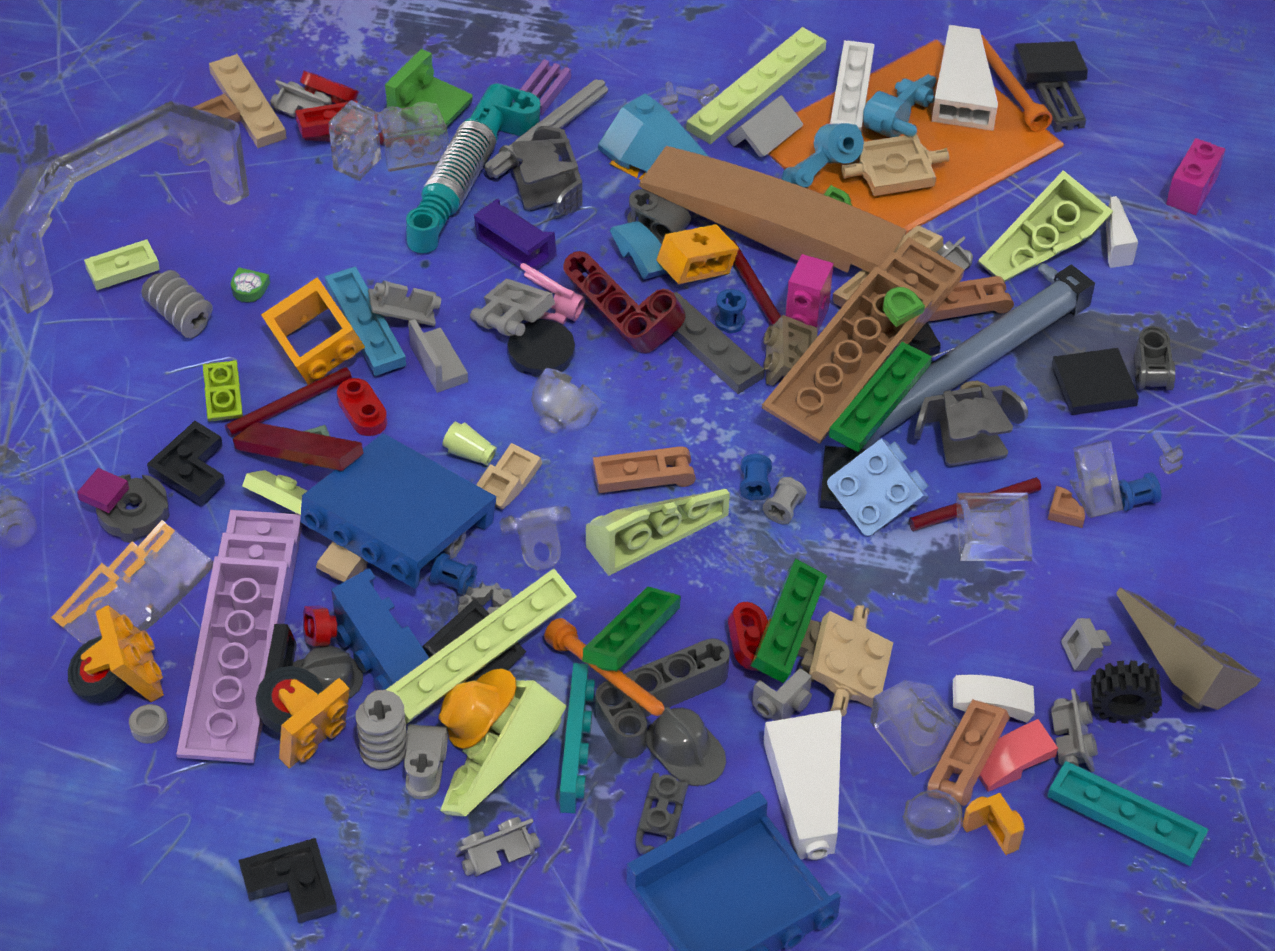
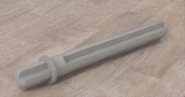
M602 79L593 80L514 142L533 141L535 130L541 126L562 129L607 94L606 82ZM513 143L509 146H502L499 149V153L485 164L484 168L490 178H499L510 168L514 169L520 165V161H517L513 150Z

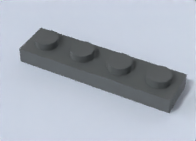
M678 292L674 293L686 313L684 323L672 334L681 344L737 394L764 378V369Z

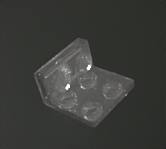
M418 102L413 107L407 108L392 106L383 109L382 112L375 113L376 122L383 137L388 172L437 164L449 145L447 126L436 103Z

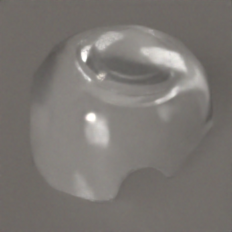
M935 789L920 792L911 800H907L902 817L906 830L916 842L927 846H936L953 840L962 826L963 812L961 804L953 796Z

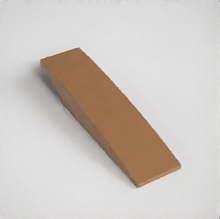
M665 146L639 184L640 188L799 261L801 254L832 262L834 267L847 273L852 265L871 272L875 266L880 267L892 251H897L907 231L861 209L799 185L739 165Z
M908 237L896 253L892 251L880 267L875 266L765 400L762 404V409L820 444L829 435L831 425L900 343L909 344L963 278L965 269ZM905 287L912 290L925 305L924 313L895 327L883 310L884 298L891 289Z

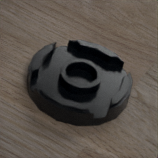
M543 319L536 320L533 323L528 321L524 323L525 332L522 336L513 335L509 337L507 345L510 362L518 371L524 373L525 370L533 373L534 377H549L561 373L568 368L570 361L575 355V342L572 333L565 326L555 321Z

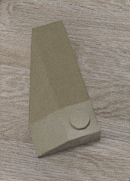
M1121 587L1116 592L1169 679L1184 692L1181 697L1190 705L1201 709L1204 705L1219 710L1256 687L1261 679L1228 654L1225 652L1220 653L1210 646L1203 644L1205 639L1197 633H1193L1181 625L1174 627L1177 622L1175 618L1141 595Z

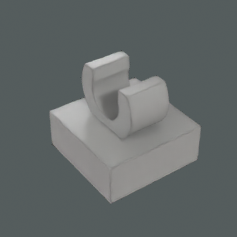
M1078 618L1061 640L1075 671H1087L1096 658L1102 657L1101 651L1104 648L1103 646H1110L1112 644L1105 630H1095L1090 618Z

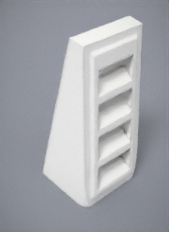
M1117 196L1110 197L1108 207L1113 210V213L1106 220L1109 266L1114 268L1133 265L1138 240Z

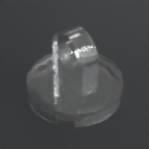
M559 506L527 511L526 514H522L520 518L516 519L512 515L502 518L499 525L501 535L518 533L523 558L530 568L546 570L553 567L561 556V546L556 525L572 520L570 507L564 506L559 508ZM537 542L546 544L550 550V556L546 562L538 560L534 555V547Z

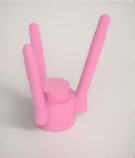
M525 263L520 265V268L525 271L524 276L555 294L553 297L555 305L551 308L555 309L556 313L545 312L540 319L553 320L564 325L567 318L572 321H576L579 318L585 305L584 296L561 286Z

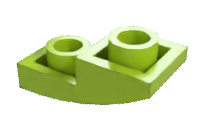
M237 360L202 364L208 422L242 417L243 410Z

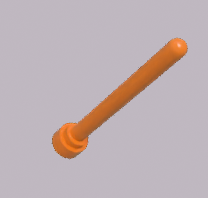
M981 35L988 63L1025 110L1024 120L1034 132H1040L1048 128L1052 122V114L1046 106L1034 103L986 38Z
M563 618L553 620L545 630V641L557 651H570L582 660L583 648L586 644L578 639L576 628ZM586 663L652 715L659 716L664 712V705L661 701L620 670H601L596 665Z

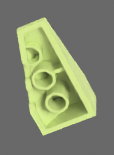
M1063 170L977 263L993 276H1000L1006 282L1092 236L1113 213V210Z
M721 489L617 509L607 515L598 516L586 524V548L607 575L610 576L728 516L730 493L727 489Z

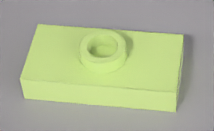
M147 239L84 259L86 270L96 290L160 270L158 259Z
M266 470L246 473L243 487L301 515L302 495L307 490L297 486L296 480L284 475L276 476Z

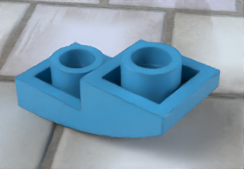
M635 221L614 226L610 229L623 258L632 256L643 280L668 273L656 261L662 244L645 225Z

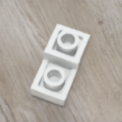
M956 675L953 679L954 708L966 712L972 699L1005 709L1010 717L1026 723L1035 714L1034 688L1031 685L1011 679L986 675Z

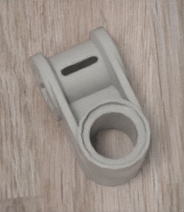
M408 725L404 761L405 772L407 773L406 790L409 795L416 799H429L435 796L440 789L443 762L447 754V727Z

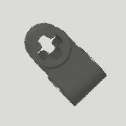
M638 189L630 194L629 206L631 211L627 216V223L635 222L636 217H638V221L645 225L661 244L665 234L684 231L690 224L691 216L686 208L645 189Z
M1146 327L1139 334L1134 353L1137 390H1144L1145 387H1165L1166 390H1173L1175 384V363L1172 360L1170 337L1160 327Z

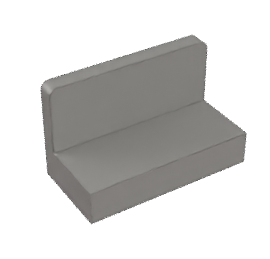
M780 95L729 134L727 139L733 147L746 139L757 155L762 158L801 128L803 123L785 98Z
M416 319L408 321L410 347L436 392L438 393L467 383L468 372L441 327L423 333Z

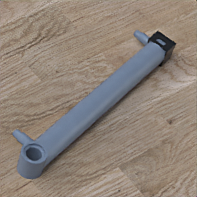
M1042 263L1038 267V271L1051 285L956 346L955 349L948 351L933 361L862 449H868L880 440L881 436L919 412L925 397L943 395L944 391L954 389L1067 313L1075 316L1089 307L1095 282L1072 264L1058 272L1053 267Z

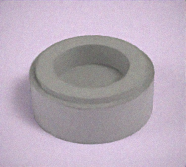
M147 704L140 706L132 712L129 718L131 734L141 743H155L161 740L169 729L167 714L164 709L157 705Z

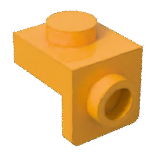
M1001 793L988 798L985 796L976 798L966 807L962 823L966 832L986 825L1005 855L1019 850L1025 830L1024 823L1019 813L1011 810Z

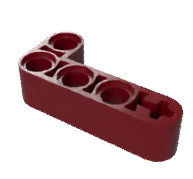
M576 251L565 259L563 269L575 288L639 353L653 351L684 323L686 313L675 294L669 289H659L653 292L638 305L586 252Z

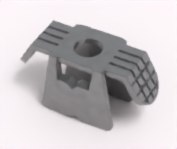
M541 126L535 130L533 141H516L512 144L517 161L522 162L520 167L513 169V174L526 210H533L556 203V211L561 215H568L582 206V179L570 141L564 129Z
M980 385V387L944 391L943 395L924 398L914 438H921L925 423L939 421L947 466L1006 458L1008 450L998 434L1012 432L1013 425L1010 421L1017 424L1024 422L1028 418V409L1022 398L1005 385L995 387Z

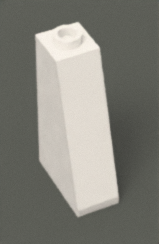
M949 25L935 95L932 122L994 131L998 101L980 29Z
M840 710L765 722L763 744L792 846L800 859L818 860L835 853L839 807L842 720Z

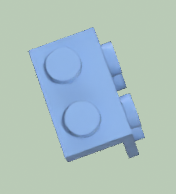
M884 439L878 440L833 474L827 481L830 490L861 532L867 536L876 533L913 504L919 505L929 498L924 491L929 487L917 470H914L912 473L903 463L907 456L895 441L889 444Z

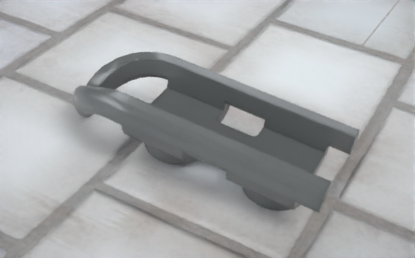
M653 773L636 832V847L641 854L644 855L655 848L643 844L645 831L667 836L666 842L675 837L689 780L683 779L681 782L672 775L660 776L658 773ZM658 799L657 807L651 809L653 800ZM669 802L676 803L673 814L667 811Z

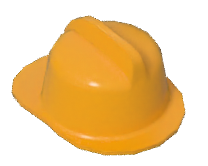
M505 669L491 670L483 674L476 681L457 684L445 695L441 705L439 720L448 728L449 739L454 746L465 749L479 743L495 721L507 709L514 698L517 688L516 678L510 671Z

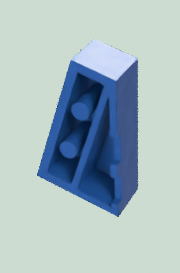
M368 568L331 589L334 615L337 621L336 639L343 648L347 646L350 648L360 670L364 673L368 671L372 675L377 690H386L428 660L429 657L408 625L402 628L392 616L390 610L394 609L395 606L389 597L383 600L374 589L373 580L376 577Z

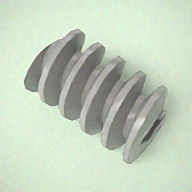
M175 270L154 274L142 286V297L186 338L192 339L204 330L213 311L212 304L205 300L199 292H196L192 285H188V282L181 278Z
M374 690L367 695L365 701L359 705L356 711L360 755L364 763L372 768L389 769L398 765L406 755L407 730L404 704L401 698L394 692Z

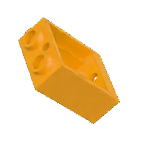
M318 277L261 314L308 385L324 377L329 371L365 348ZM329 308L342 329L299 357L286 336Z

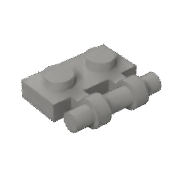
M506 278L484 296L487 305L482 309L474 308L471 311L470 317L480 327L486 329L496 328L499 333L506 336H522L525 332V325L520 322L526 320L533 323L540 319L547 310L555 305V301L550 292Z

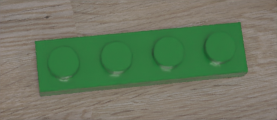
M901 342L831 425L829 437L859 452L930 367L932 356Z
M795 558L789 567L751 663L752 667L782 683L787 680L826 581V574Z
M647 586L583 648L582 662L596 665L601 670L618 671L680 609L681 595Z

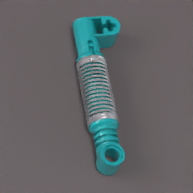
M497 83L491 84L486 89L471 117L459 126L433 173L425 183L420 204L407 214L406 242L412 251L416 253H429L438 247L439 234L443 226L446 224L449 216L455 214L460 209L464 199H466L468 192L495 148L498 131L501 130L522 136L540 122L541 103L536 95Z

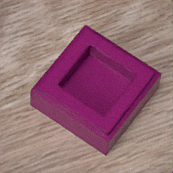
M97 468L78 490L77 494L80 501L109 513L129 490L127 480Z

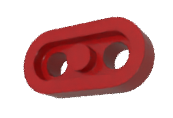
M303 70L300 83L305 84V91L312 94L316 91L328 93L331 95L330 99L332 102L337 104L357 100L358 90Z
M359 378L343 381L337 389L338 404L354 430L363 436H375L383 432L387 426L386 409L370 384Z
M741 602L734 607L728 617L734 656L744 668L759 671L752 667L751 663L768 623L767 616L759 606L750 602Z
M320 605L304 607L303 631L306 643L313 647L329 646L331 638H336L335 615H330L327 608Z

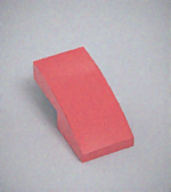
M1039 719L1034 720L998 739L978 778L987 792L1021 779L1024 769L1056 757L1058 747Z

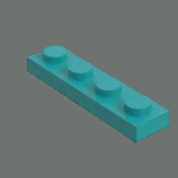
M573 663L560 785V813L576 814L577 799H584L586 776L579 774L580 766L588 765L589 743H583V734H591L592 711H586L587 702H594L595 679H588V664Z
M1065 761L1047 796L1189 866L1192 865L1209 830L1068 761Z

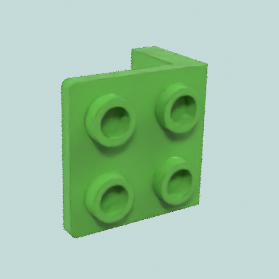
M421 49L385 84L387 112L439 135L473 101V95L433 77L432 53Z

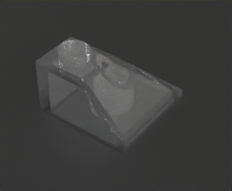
M1028 493L956 494L960 561H1032Z
M904 680L873 697L870 723L914 777L938 764L960 723V719L932 685Z

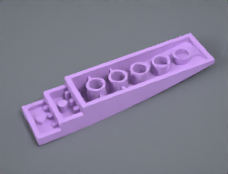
M230 510L226 533H222L219 554L214 557L178 743L177 758L254 763L263 721L257 713L256 694L259 684L265 676L274 624H284L303 525L300 522V514Z

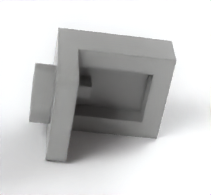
M799 668L777 692L759 680L754 685L752 704L759 714L765 718H771L774 721L788 719L795 711L801 712L809 704L812 693H810L812 676Z

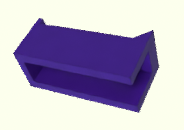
M498 198L474 214L477 239L519 268L522 263H525L538 270L557 256L555 232L541 231L505 206H501Z

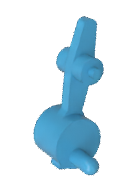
M927 74L915 82L904 78L895 85L898 97L882 91L876 92L865 105L864 126L890 138L898 137L901 134L909 137L915 136L917 127L908 123L911 107L915 104L927 107L930 103H934L935 96H933L934 91L932 88L936 83V77Z
M829 123L822 126L814 138L816 153L796 166L786 168L782 173V180L801 187H808L812 184L814 176L826 163L847 164L855 161L861 155L864 146L863 136L858 126L849 123Z

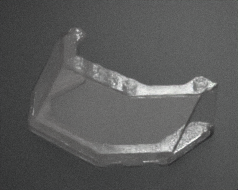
M169 101L141 110L26 168L0 211V285L26 314L45 305L53 295V284L42 237L53 220L49 215L57 202H64L76 182L156 141L175 146L179 160L186 166H193L205 160L210 166L214 194L224 204L231 205L249 196L239 124L224 117Z

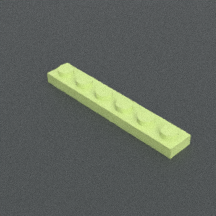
M802 27L688 119L686 130L705 142L712 144L826 50V40Z
M554 568L386 689L387 691L394 692L401 698L404 704L406 724L443 698L457 684L469 679L576 599L575 593Z

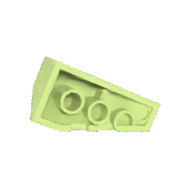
M516 680L517 688L515 695L507 709L495 721L479 743L471 748L462 750L467 754L465 764L454 772L440 811L446 815L466 817L549 739L550 735L560 726L561 716L567 706L536 681Z

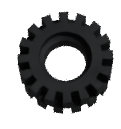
M1124 660L1117 661V666L1108 663L1105 665V670L1099 668L1096 670V675L1091 677L1093 709L1095 714L1099 713V717L1103 720L1109 717V722L1116 723L1118 719H1122V724H1129L1128 719H1134L1135 723L1142 721V716L1147 719L1153 717L1152 712L1158 713L1160 710L1159 706H1162L1159 674H1157V670L1154 667L1149 669V664L1143 662L1140 666L1134 660H1130L1129 665H1124Z

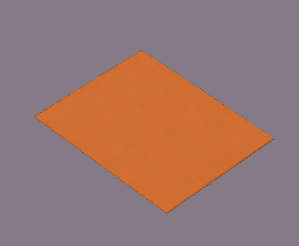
M935 39L870 73L866 103L878 91L898 97L897 89H895L897 82H901L904 78L915 82L927 74L936 77V83L932 88L934 91L933 96H935L945 45L938 39ZM994 86L998 101L994 131L932 122L934 103H930L927 107L918 104L911 107L908 123L917 127V135L921 144L929 151L947 148L949 152L948 162L931 164L936 175L935 186L873 196L867 180L862 175L843 178L842 165L859 163L857 158L855 161L847 164L826 163L814 176L812 184L805 188L823 195L830 185L843 190L849 195L853 207L906 229V235L917 225H924L1062 148L1064 143L1047 129L1040 132L1032 131L1024 120L1025 111ZM835 92L795 112L802 121L803 126L768 153L782 168L794 167L816 153L814 138L817 131L831 121ZM863 122L861 133L864 142L890 138L866 128Z

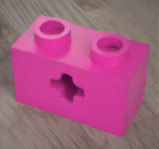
M1195 138L1172 178L1166 205L1197 215L1219 176L1225 148Z
M801 254L788 281L785 316L803 322L808 326H814L817 328V332L819 331L829 310L834 263Z

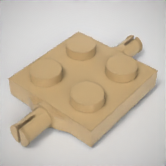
M917 133L913 137L904 135L864 142L862 153L858 157L859 163L842 165V175L844 179L862 175L867 180L873 196L935 186L936 175L931 164L948 162L949 152L947 148L935 151L927 150L921 144Z
M861 605L854 608L852 621L831 611L823 616L809 672L812 679L824 684L835 694L831 711L840 710L841 716L847 714L849 700L858 701L871 708H874L881 702L893 647L892 641L867 629L866 623L870 611L868 608L864 609L865 606Z

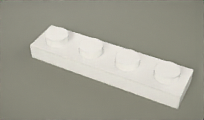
M844 40L830 123L856 124L860 131L862 130L875 44Z

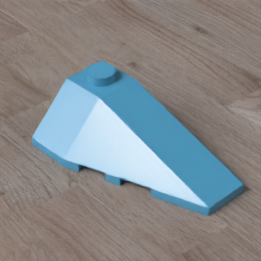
M646 93L620 109L598 144V150L618 165L627 169L634 166L646 171V173L665 146L708 156L673 115Z

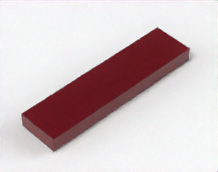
M254 422L233 438L235 449L339 471L344 470L364 454L361 442Z

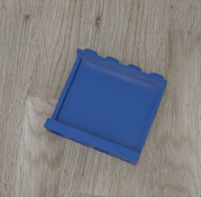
M382 433L363 448L364 454L342 471L334 470L302 495L300 522L310 529L315 530L334 541L337 545L346 548L368 563L392 575L397 580L416 589L419 584L420 569L472 525L475 524L485 530L493 523L497 496Z
M760 791L627 863L626 884L675 951H779L782 948L790 949L800 943L806 934L817 928L823 930L837 919L841 895L836 892L829 896L768 818V802Z

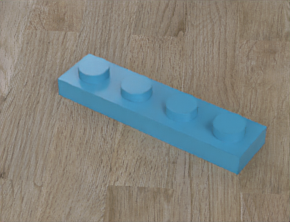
M356 266L325 276L326 287L334 302L365 346L361 352L374 376L406 366V356L384 316L372 312L368 293L369 289Z

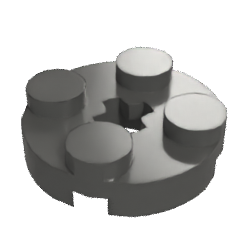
M130 474L118 476L128 481L129 490L109 513L96 508L98 521L102 528L108 533L120 537L124 542H135L140 537L152 533L170 516L168 498L164 486L157 479L148 475H142L143 479H131ZM128 503L133 505L140 503L139 507L135 509H126V504Z

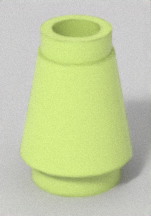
M455 421L448 429L442 442V446L448 449V453L482 463L486 466L490 464L497 451V447L491 445L489 441L465 422L460 424Z

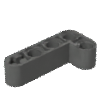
M706 639L624 674L645 690H649L648 692L663 703L664 708L666 706L671 707L725 683L728 678L730 650L719 639ZM605 681L598 686L595 694V717L597 723L619 756L624 758L638 757L646 749V717L652 714L611 682Z

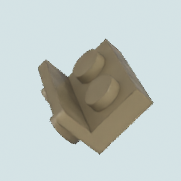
M782 315L773 326L771 325L767 328L763 338V343L766 345V358L764 360L766 384L774 386L782 376L787 375L818 337L816 327L808 326L803 322Z

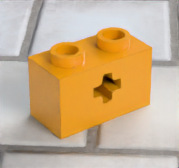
M715 224L665 234L656 261L678 284L729 274L739 247Z

